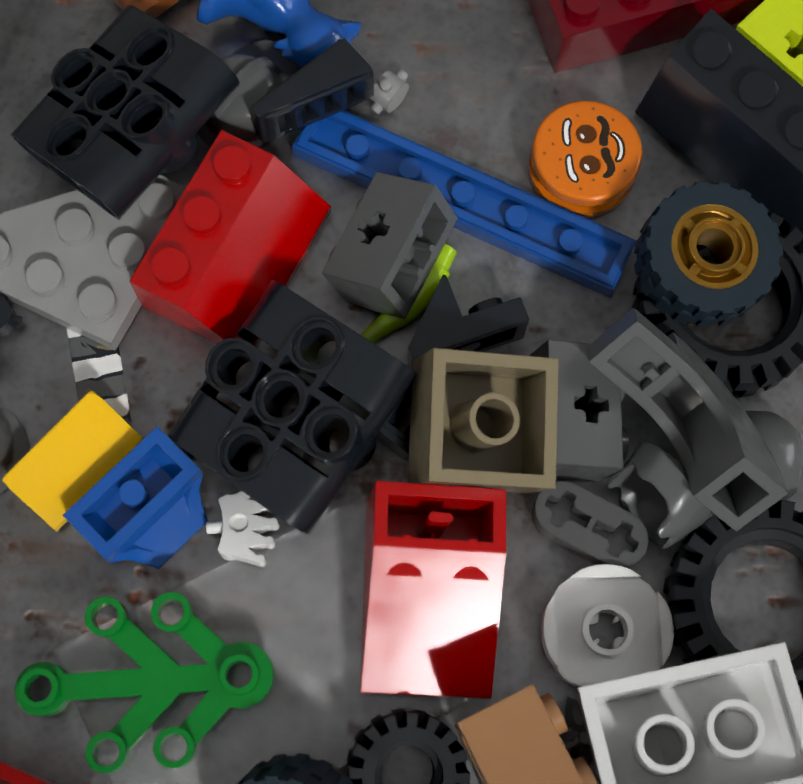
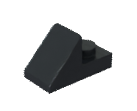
M443 275L408 346L407 366L412 369L413 360L433 348L484 352L524 338L529 317L521 297L504 303L502 298H490L475 304L468 310V315L462 316L446 275Z

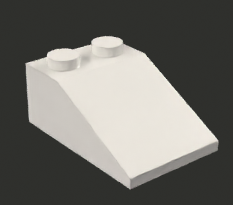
M785 642L578 688L577 698L598 784H803V700Z

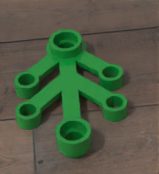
M167 592L157 597L152 604L151 618L153 623L166 633H178L208 664L179 666L128 619L127 609L121 602L112 597L103 596L93 600L88 605L85 612L87 628L95 635L102 638H110L141 667L140 669L68 673L61 666L49 662H37L26 667L20 673L15 683V698L18 705L28 714L41 717H51L61 713L70 701L141 696L110 732L104 731L94 735L86 746V761L94 771L99 773H115L127 764L131 748L181 693L208 691L180 727H169L162 730L154 741V756L162 766L172 769L187 766L196 755L197 744L229 708H251L259 704L268 695L274 680V670L270 658L260 647L248 642L225 644L193 614L192 605L184 596L176 592ZM173 601L181 603L184 609L181 620L176 624L166 625L161 617L164 606ZM114 606L118 613L116 623L109 629H100L96 622L98 612L103 607ZM236 663H247L252 670L250 682L244 687H233L228 680L230 668ZM46 676L51 682V692L46 699L37 702L31 696V685L38 677ZM179 734L187 743V751L180 760L171 761L164 753V744L170 736ZM112 739L119 747V756L113 764L105 766L98 760L97 750L103 741Z

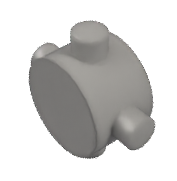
M399 69L396 74L386 71L374 84V96L370 98L374 102L370 107L374 113L379 115L383 109L391 113L401 104L409 89V84L405 82L408 74L404 70Z

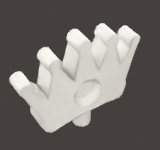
M243 491L220 497L218 502L222 511L223 521L206 522L207 534L222 533L218 547L221 557L228 561L235 559L264 567L267 563L264 555H256L254 551L275 548L276 544L273 537H265L260 534L270 530H278L280 526L277 519L274 517L270 519L261 517L267 512H272Z

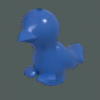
M202 0L197 10L198 22L205 25L229 16L241 17L268 32L285 34V39L276 41L274 47L283 50L282 57L295 62L300 68L339 39L345 38L352 46V40L360 33L362 24L361 22L336 19L319 12L310 4L309 0Z

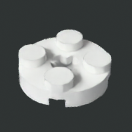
M609 564L583 568L560 584L545 606L541 620L543 649L559 679L578 689L579 687L659 670L671 653L674 638L671 612L660 593H655L647 582L640 579L642 576L631 569ZM599 613L612 614L615 616L612 624L618 621L622 624L623 637L613 640L612 649L598 646L597 644L600 640L597 638L593 641L590 636L589 626L598 623Z

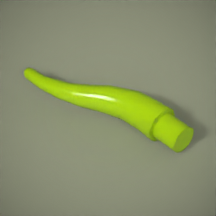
M444 244L406 319L382 313L360 335L375 344L380 338L413 322L427 309L442 276L446 275L449 278L450 273L448 271L457 255L456 250Z

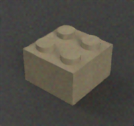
M433 348L414 359L412 370L417 375L412 381L408 483L506 489V492L534 493L556 489L559 359Z

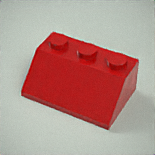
M221 130L129 283L142 307L216 344L227 338H233L272 280L288 287L329 216L331 206L275 155ZM258 337L255 339L252 345H255Z

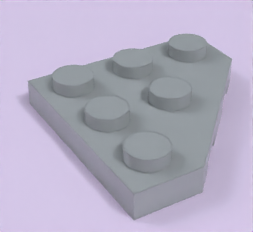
M159 175L120 220L114 218L78 190L0 213V292L6 295L8 300L116 351L142 306L129 281L183 194L186 186Z

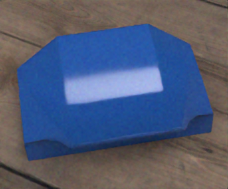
M157 426L62 516L107 562L113 563L130 560L159 569L208 521L200 495L203 472Z

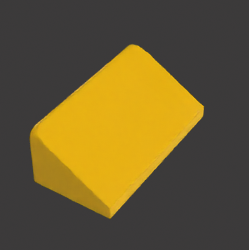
M90 391L3 477L2 482L57 532L67 522L62 515L137 446L143 438L98 394Z

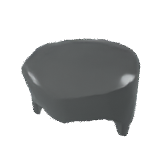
M641 441L636 446L631 457L623 465V469L616 472L606 483L609 489L614 487L621 489L619 502L622 509L632 513L641 520L647 530L648 539L662 549H666L682 540L710 519L712 515L708 508L692 496L684 466L675 457L653 443Z

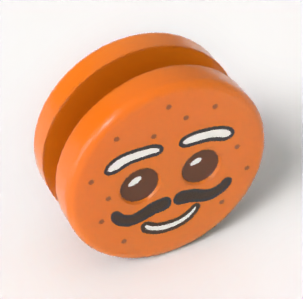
M574 101L564 104L550 112L540 123L535 133L528 164L529 177L534 191L538 197L585 218H594L607 214L618 207L631 191L642 162L641 140L632 122L622 112L610 105L596 101Z

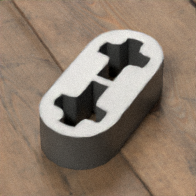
M567 481L556 482V489L541 491L534 502L532 519L538 532L546 539L595 565L609 564L630 568L638 563L647 551L649 543L648 533L641 520L632 513L577 484ZM562 497L568 498L573 502L570 512L587 522L584 527L572 520H566L561 527L554 525L550 522L553 512L545 506L546 501L557 504ZM595 526L606 533H613L618 526L628 531L625 541L633 546L632 552L623 550L617 557L610 555L607 552L609 541L593 532V527Z

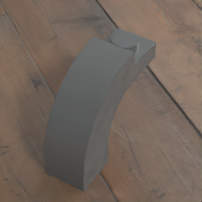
M633 307L586 348L588 362L642 406L667 435L682 460L692 496L736 532L788 494L785 482L771 451L747 413L709 366L674 332L667 337Z

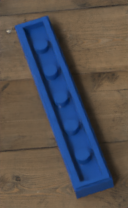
M346 111L339 112L303 127L292 146L293 156L364 188L369 187L376 172L435 184L458 217L453 228L609 298L637 241Z

